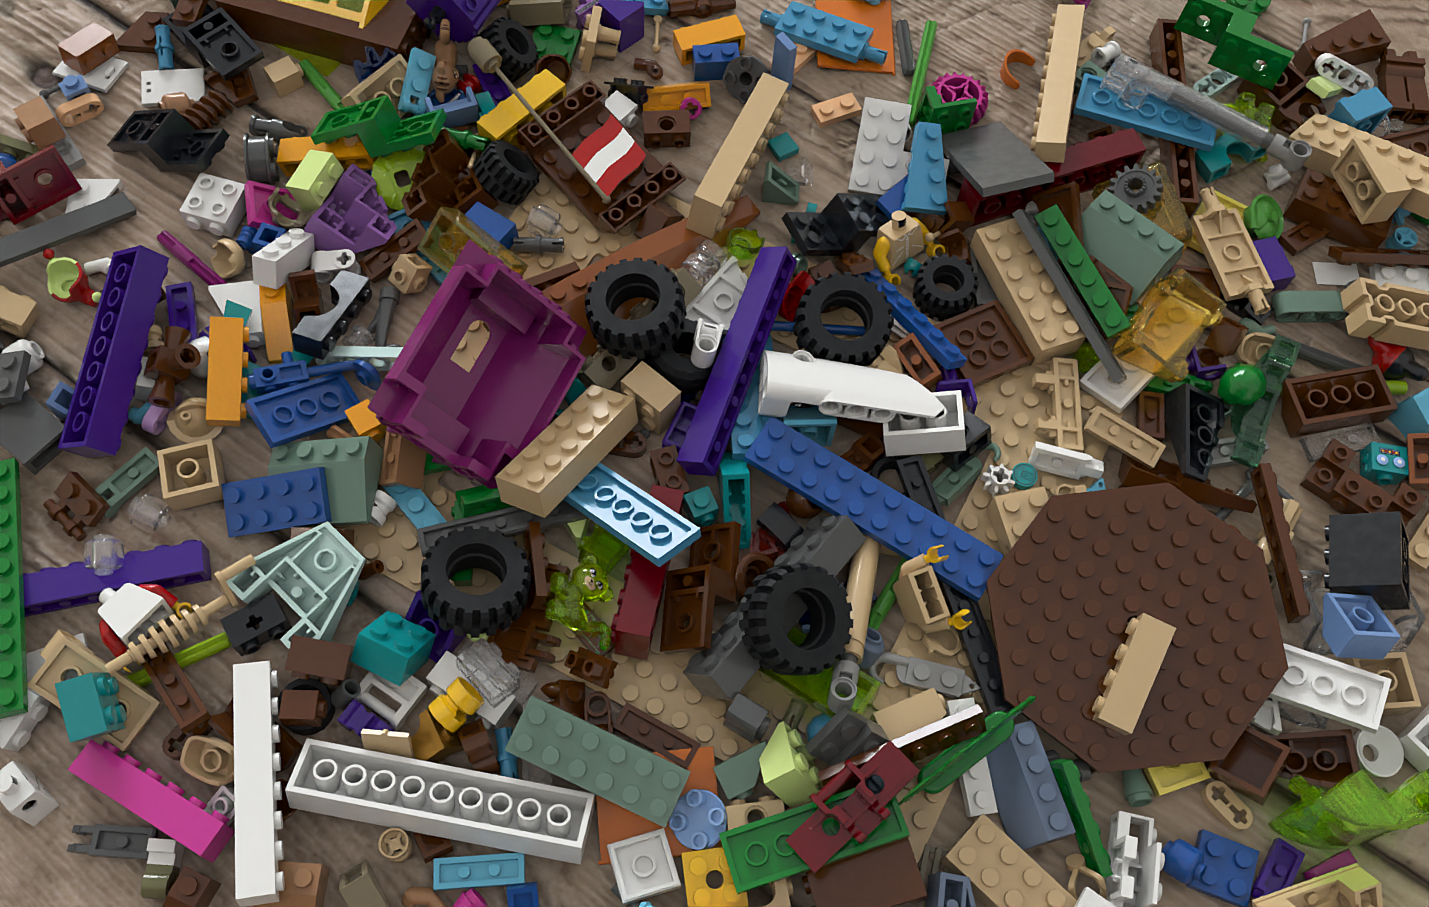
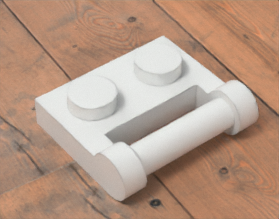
M369 671L359 684L361 692L355 700L368 706L390 722L389 726L399 730L429 688L413 676L401 686H398ZM372 686L402 705L398 711L395 712L369 693Z

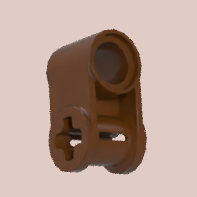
M602 691L591 692L587 695L584 702L585 721L614 734L612 707L609 697ZM601 700L606 703L604 710L598 713L591 711L592 703Z

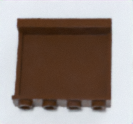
M807 802V803H804V804H801V805H798V806H795V807H791V808H788L787 810H790V809H793V808H796V807H799V806H802V805H805V804H808V803H811V802ZM908 837L824 865L816 873L812 870L806 871V876L802 877L806 894H812L815 905L811 907H896L912 901L917 903L928 899Z

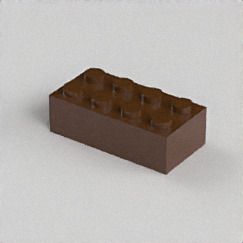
M1307 168L1294 187L1283 217L1299 224L1303 221L1310 222L1308 226L1320 231L1322 228L1330 230L1331 232L1328 234V237L1350 247L1378 248L1386 239L1395 211L1387 221L1361 224L1336 180Z

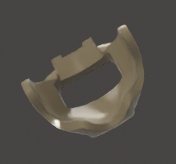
M276 187L268 198L272 222L284 229L302 227L308 223L316 211L313 209L311 211H304L298 202L291 199L288 194L285 193L284 196L279 195L278 191L280 188ZM277 202L295 212L298 216L297 219L292 220L279 213L276 209Z

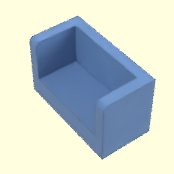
M470 86L466 87V98L434 107L429 97L424 98L426 113L444 109L447 115L443 124L444 127L451 128L479 121L478 103Z

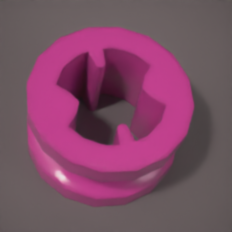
M687 97L681 102L680 110H685V107H688L686 104L689 102L697 105V109H694L695 113L690 114L689 112L690 119H695L701 114L702 106L696 98Z

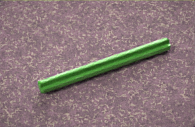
M928 20L924 28L907 103L912 105L909 117L911 128L915 126L938 25L936 21Z

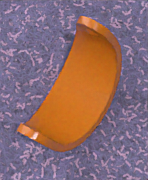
M1012 49L1005 55L1000 69V77L1007 86L1012 89H1018L1020 83L1010 74L1007 65L1019 62L1033 66L1035 59L1026 51Z

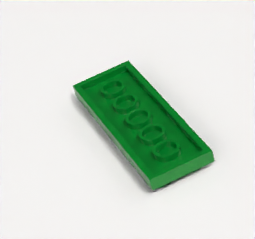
M855 788L832 795L824 804L830 810L836 805L839 806L855 791ZM896 796L885 806L891 812V815L885 821H882L867 836L863 843L858 844L852 838L824 865L909 837L910 833ZM813 802L719 833L737 894L811 870L785 840L818 809ZM832 818L827 819L822 826L823 832L829 836L836 835L840 830L839 822Z

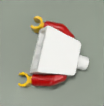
M126 583L117 592L112 588H107L99 596V601L103 604L98 609V613L102 617L99 623L101 640L117 658L127 652L129 649L127 644L133 641L135 646L141 644L137 638L139 635L143 634L147 639L150 636L147 629L153 626L156 630L159 627L157 622L161 619L165 621L173 613L171 608L175 610L176 617L181 620L183 617L179 610L186 609L188 612L193 613L192 605L187 602H177L178 598L158 584H140L136 586ZM126 666L123 667L124 671H126L127 673H131V671L128 668H126Z

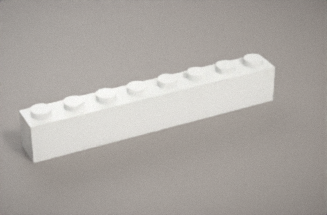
M270 660L233 665L235 899L240 907L279 902V891H284L285 889L283 871L278 872V860L284 859L283 841H278L277 830L283 829L282 811H277V800H282L281 781L276 782V771H281L280 753H275V743L280 742V727L275 725L274 715H279L280 712L279 699L274 697V688L279 687L278 671L272 670Z

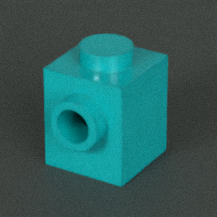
M709 486L684 495L683 509L691 523L697 527H705L718 520L719 507Z

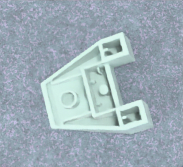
M327 521L254 557L255 565L226 581L231 590L248 605L266 596L274 589L302 618L280 639L289 649L293 635L331 642L366 559Z

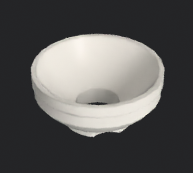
M1379 725L1376 734L1360 729L1354 735L1353 742L1358 767L1363 772L1373 777L1385 778L1393 776L1400 770L1404 761L1403 747L1398 737L1391 730ZM1365 745L1369 746L1374 752L1372 761H1368L1363 755V747Z

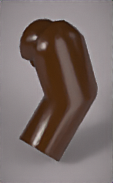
M635 58V70L646 71L654 80L662 78L663 69L656 60Z
M375 560L365 563L358 580H366L383 572L384 565L382 561Z

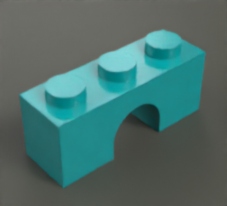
M1258 121L1251 123L1263 129V127L1259 124ZM1235 133L1224 134L1214 142L1210 152L1201 149L1196 150L1194 156L1195 166L1206 184H1209L1228 174L1232 161L1227 155L1238 154L1248 164L1267 153H1265L1266 149Z

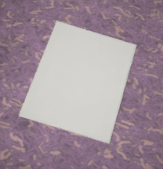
M1312 262L1317 284L1346 285L1359 278L1357 264L1341 265L1337 263Z

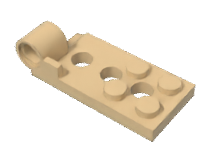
M58 629L40 652V655L46 661L27 686L61 709L55 683L65 681V674L70 669L76 670L79 676L91 672L109 673L104 666L107 663L95 656L96 653L84 646L79 639L66 631ZM116 671L111 676H114L118 682L119 693L116 694L118 702L124 703L127 708V720L124 722L125 729L101 737L124 752L128 750L162 705L163 701L119 671Z

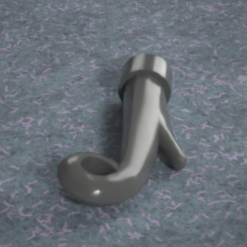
M386 286L381 288L378 310L371 324L364 332L366 335H370L376 328L375 347H402L395 343L387 344L396 306L399 304L401 294L394 287Z

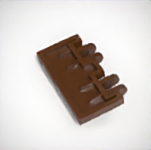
M548 563V570L545 575L546 581H549L551 586L550 597L546 598L541 609H530L528 594L526 607L522 609L518 620L514 622L511 620L509 628L501 631L500 628L496 629V634L488 637L481 655V659L485 663L535 673L538 661L551 664L555 662L556 656L552 653L536 650L538 644L560 647L561 639L537 631H550L557 610L566 612L573 610L574 604L567 600L555 598L556 593L578 596V587L556 582V579L568 581L571 570L567 566Z

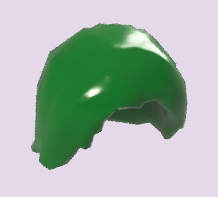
M1237 363L1229 367L1219 381L1217 392L1220 398L1227 404L1250 405L1265 394L1267 382L1261 369L1252 364Z

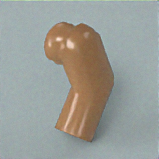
M412 886L405 891L401 900L404 907H415L416 905L448 907L431 887Z

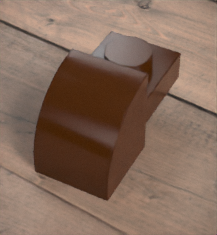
M870 430L855 441L851 449L840 457L864 472L869 473L877 461L885 455V444Z

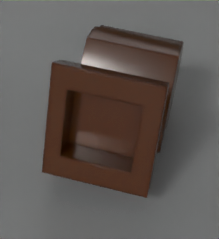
M482 718L461 726L457 730L459 738L474 771L489 774L499 772L500 768Z

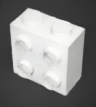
M200 173L179 210L186 225L192 229L198 230L200 228L210 231L217 236L233 237L246 212L245 184Z

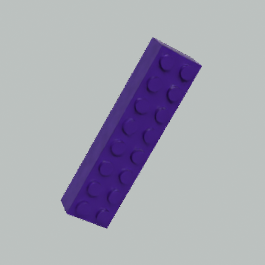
M142 245L113 252L58 449L86 458L116 456V452L120 449L122 443L120 437L123 427L128 421L127 412L129 404L135 395L134 386L136 378L142 369V356L148 347V334L155 321V308L162 296L161 286L168 273L167 264L169 257Z

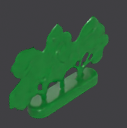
M1030 696L1008 713L1003 711L991 713L985 718L986 732L953 745L925 765L918 774V785L898 803L899 806L909 801L922 790L930 795L940 793L1006 741L1014 732L1015 725L1012 718L1016 717L1033 703L1036 696Z

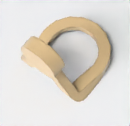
M1078 853L1069 855L1066 858V865L1072 871L1068 883V892L1078 900L1075 884L1079 872H1082L1095 880L1099 888V895L1106 899L1107 888L1104 878L1097 872L1085 867L1086 862L1083 855Z

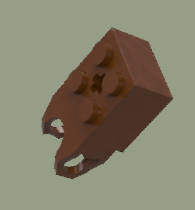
M1290 62L1272 90L1245 79L1236 90L1277 129L1289 135L1295 131L1290 122L1296 124L1298 128L1304 124L1299 114L1307 118H1311L1316 114L1311 105L1316 106L1321 115H1325L1327 112L1320 97L1306 87L1309 80Z

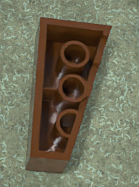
M1369 9L1304 42L1292 62L1296 69L1307 77L1319 74L1314 64L1316 59L1324 53L1333 54L1354 66L1379 60L1383 51L1391 43V40ZM1324 63L1322 65L1323 67H1329L1331 70L1334 69L1331 63Z

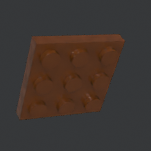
M997 299L933 325L936 329L942 331L944 337L951 344L957 346L960 352L967 358L964 366L955 368L961 379L971 378L974 388L1033 363L1035 359Z

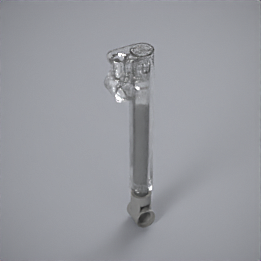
M1122 52L1112 64L1099 86L1100 90L1107 88L1116 93L1117 97L1122 99L1124 106L1131 110L1140 109L1149 95L1213 128L1245 144H1249L1250 147L1256 150L1259 146L1266 149L1265 153L1280 160L1283 168L1291 172L1299 171L1312 153V148L1306 141H1292L1278 133L1275 136L1268 132L1270 130L1269 127L1258 124L1259 122Z

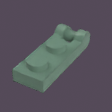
M144 447L95 489L110 505V508L104 515L106 518L114 516L121 505L160 473L158 458L147 447ZM111 492L114 493L115 495H113L108 500L107 495H109Z

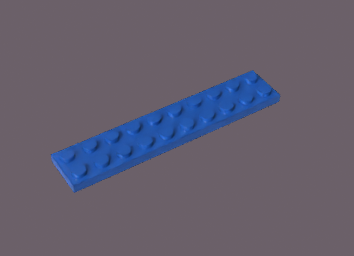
M773 416L770 417L744 456L743 461L832 515H848L860 532L908 561L921 554L927 555L930 547L944 545V547L938 549L937 554L939 557L949 555L948 559L938 563H929L932 565L936 578L978 602L986 589L985 582L998 567L1004 556Z

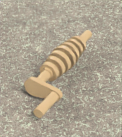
M249 554L224 570L214 573V577L223 593L222 596L203 607H199L197 604L191 606L193 610L191 614L186 609L181 610L180 614L183 617L181 620L175 614L168 616L172 623L169 627L161 619L157 622L162 630L161 632L157 633L154 627L151 626L147 629L151 638L146 639L141 634L137 637L141 644L135 646L133 641L127 644L129 648L127 652L104 665L109 674L115 673L133 661H138L139 664L144 663L143 655L148 654L151 659L157 657L153 650L157 647L162 654L168 652L164 644L167 641L175 649L180 646L175 636L179 634L185 642L189 639V635L186 632L188 628L195 634L199 631L196 625L198 622L206 626L209 623L207 619L210 615L229 604L232 608L238 606V602L226 581L255 565L256 561L253 556Z

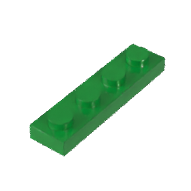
M1057 759L1049 762L1076 833L1074 835L1081 855L1085 858L1086 867L1097 872L1103 878L1113 875L1110 867V856L1104 849L1100 839V828L1090 811L1091 803L1089 797L1083 791L1079 780L1080 772L1078 767L1073 763L1072 759Z

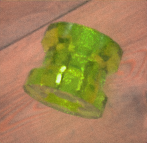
M1090 343L1082 344L1073 359L1078 360V371L1081 373H1087L1095 364L1101 361Z

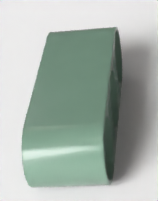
M1281 291L1271 297L1275 319L1279 323H1328L1339 321L1346 316L1339 291Z

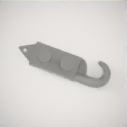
M883 652L876 663L868 668L870 677L875 682L883 684L884 679L876 674V666L879 663L895 665L897 679L903 686L923 691L934 687L937 694L955 699L980 689L965 674L963 669L911 656L909 658Z

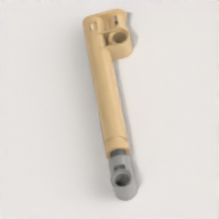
M864 533L862 534L866 540L851 557L846 592L848 594L846 600L847 603L851 602L853 610L850 611V619H854L853 628L849 630V634L852 637L850 643L843 647L846 649L841 659H836L827 698V705L834 713H837L843 706L852 709L857 693L860 670L858 665L863 660L879 555L882 553L898 556L897 553ZM838 693H839V694H844V695L847 696V697H846V698H842V697H839L837 694H838Z

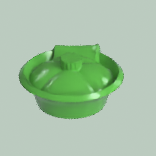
M1258 195L1253 200L1251 206L1243 211L1244 225L1249 235L1254 238L1265 239L1276 236L1278 240L1284 226L1281 208L1269 195Z

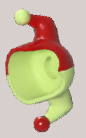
M45 249L43 257L49 261L46 271L50 295L60 302L73 303L79 301L96 308L99 305L101 293L94 292L90 288L88 276L80 264L72 258H56L54 256L55 252L52 249Z

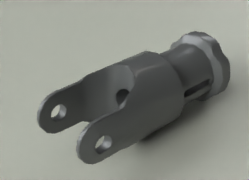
M257 114L252 115L249 123V133L251 135H266V133H270L271 138L277 141L285 138L305 137L308 134L307 129L302 125L275 118L272 120L260 118Z

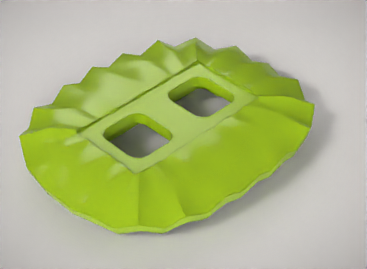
M423 144L414 146L409 151L403 152L399 150L393 152L387 157L378 156L373 163L371 176L377 184L375 189L378 195L383 197L386 205L392 209H404L401 200L404 193L409 192L412 187L413 181L411 177L417 163H422L425 156ZM405 170L408 172L411 184L398 187L394 174Z

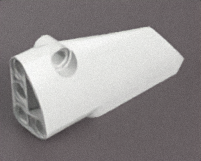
M763 350L758 415L782 418L786 416L791 402L819 405V411L826 415L886 423L893 420L896 413L934 419L945 408L928 389L908 375L814 358L809 352L804 350L795 351L793 354Z

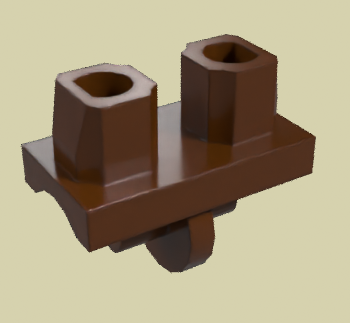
M579 647L578 652L569 651L564 666L571 669L570 674L608 690L610 685L609 679L614 677L613 670L617 667L618 662Z

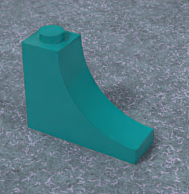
M724 452L717 470L723 523L735 521L741 524L739 549L752 548L750 473L745 461L732 460V453Z

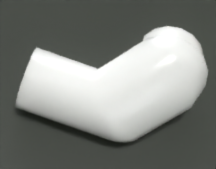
M106 257L84 263L86 273L91 275L102 272L107 275L111 259Z

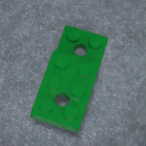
M1188 0L1174 26V29L1215 45L1207 64L1269 90L1273 89L1294 55V52L1251 35V31L1258 18L1257 15L1220 0ZM1199 16H1207L1210 20H1202ZM1262 60L1266 65H1260L1256 61Z
M385 95L325 113L310 137L314 144L317 145L324 142L325 144H330L338 138H351L358 134L371 158L378 156L387 157L399 150L405 152L417 145L423 144L427 146L434 143L447 115L442 108L401 120L389 96Z

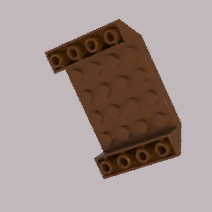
M590 79L539 116L567 150L573 154L585 138L605 124L612 113L605 106L606 94ZM615 117L645 152L646 156L639 168L619 183L611 193L610 203L604 204L601 196L535 118L518 129V134L532 161L592 225L602 231L612 234L617 233L646 211L650 203L658 202L686 181V177L671 162L663 166Z

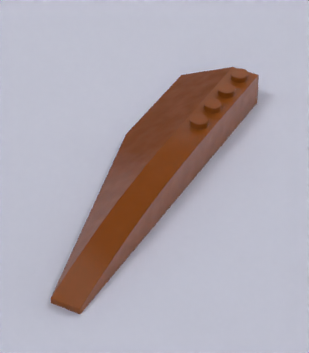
M748 195L742 196L738 200H733L735 205L730 216L726 215L724 217L726 218L725 225L721 232L716 231L713 239L685 228L688 220L686 218L650 234L542 290L543 296L558 304L562 311L566 312L574 322L587 331L578 347L579 353L586 358L589 355L593 356L598 351L596 348L598 345L597 339L593 337L585 313L586 306L584 300L585 295L588 293L587 288L592 281L596 282L595 276L600 271L605 272L606 267L612 263L614 265L619 264V260L627 259V261H633L634 258H642L643 261H647V259L654 260L658 266L663 264L669 270L671 268L675 270L684 267L692 276L700 270V267L706 261L709 262L722 246L725 247L731 242V238L735 234L743 231L760 215L761 211ZM633 298L622 303L614 315L627 320L631 316L630 310L639 302L643 303L647 298Z

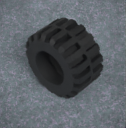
M502 16L497 18L478 35V37L487 39L501 55L502 61L499 69L510 82L517 81L537 64L539 56L532 36L525 27L523 28L519 22H515L510 17ZM496 72L491 73L493 75H496L498 79L502 80Z
M501 140L492 141L473 166L475 176L480 184L495 198L510 205L522 203L540 181L537 168L528 156L514 145Z
M942 254L941 257L938 255L932 256L931 260L927 259L921 265L914 283L912 295L915 298L914 303L916 307L921 306L920 311L923 314L928 313L929 318L933 319L936 317L938 321H944V319H950L969 311L977 293L979 282L977 281V273H973V266L967 265L965 259L959 260L956 255L948 257V254ZM935 284H947L956 292L942 291Z

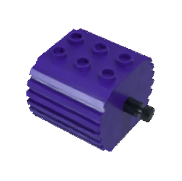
M406 0L405 2L424 21L425 28L433 31L438 37L440 36L441 21L448 19L450 21V39L457 43H462V41L466 43L476 36L501 0Z

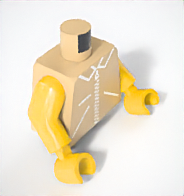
M900 210L893 212L891 220L878 229L876 244L872 252L880 272L884 274L883 277L894 285H900L901 278L898 274H891V271L906 262L908 257L912 258L924 249V245H927L926 253L929 257L936 255V249L940 253H945L943 245L936 244L933 241H926L925 235L930 232L916 217H910Z

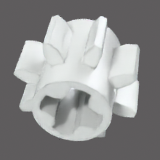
M1003 464L995 468L993 465H989L987 473H983L980 478L982 481H985L983 491L987 490L992 494V497L1000 493L1002 495L1007 494L1009 489L1015 484V481L1010 479L1013 471H1009Z

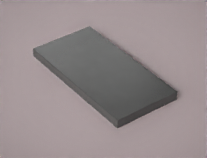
M1001 121L942 134L943 154L950 159L952 164L982 197L1054 182V172Z

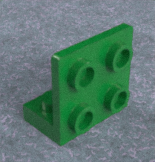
M927 86L923 93L917 119L918 122L941 124V134L968 129L978 102L976 98L942 103L941 95L937 94L935 86Z

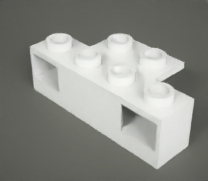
M1118 811L1110 816L1107 852L1111 859L1110 867L1113 875L1105 878L1107 888L1106 900L1116 907H1151L1157 905V901L1161 899L1162 884L1159 883V873L1163 869L1165 856L1161 852L1162 843H1155L1157 830L1153 828L1154 818ZM1130 823L1140 825L1139 844L1137 837L1129 836Z

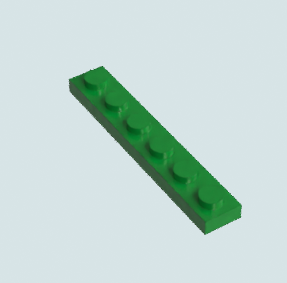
M1057 204L1035 215L1036 223L1107 340L1130 329L1131 324Z

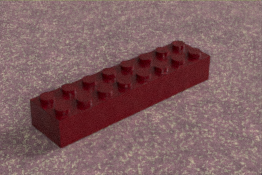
M1134 128L1124 131L1118 130L1107 136H1098L1093 140L1083 143L1077 142L1070 147H1066L1064 163L1044 162L1054 172V182L982 197L970 182L964 178L956 201L967 203L975 220L970 226L972 227L1011 215L1018 209L1026 210V204L1033 201L1030 195L1074 181L1079 184L1080 193L1110 185V179L1116 178V171L1123 173L1125 172L1124 166L1127 165L1129 169H1133L1134 164L1139 165L1147 149Z

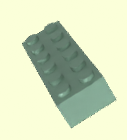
M530 696L505 748V751L664 828L691 773L688 769L535 696Z

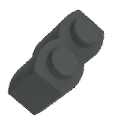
M739 692L725 714L723 726L753 744L755 739L761 741L769 728L768 725L771 721L767 717L769 710Z

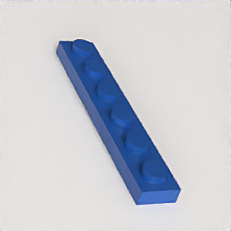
M874 268L873 271L860 273V275L865 276L864 280L870 283L873 281L876 283L879 292L884 291L887 295L885 302L891 303L893 309L891 315L910 334L913 332L921 345L946 370L964 366L967 358L960 352V349L951 344L944 337L942 331L936 329L924 314L912 306L911 301L904 298L897 291V288L881 275L879 270Z

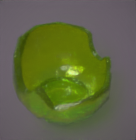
M735 227L727 235L726 247L737 259L751 260L758 256L761 247L764 245L765 237L759 238L756 229L749 231L745 228Z

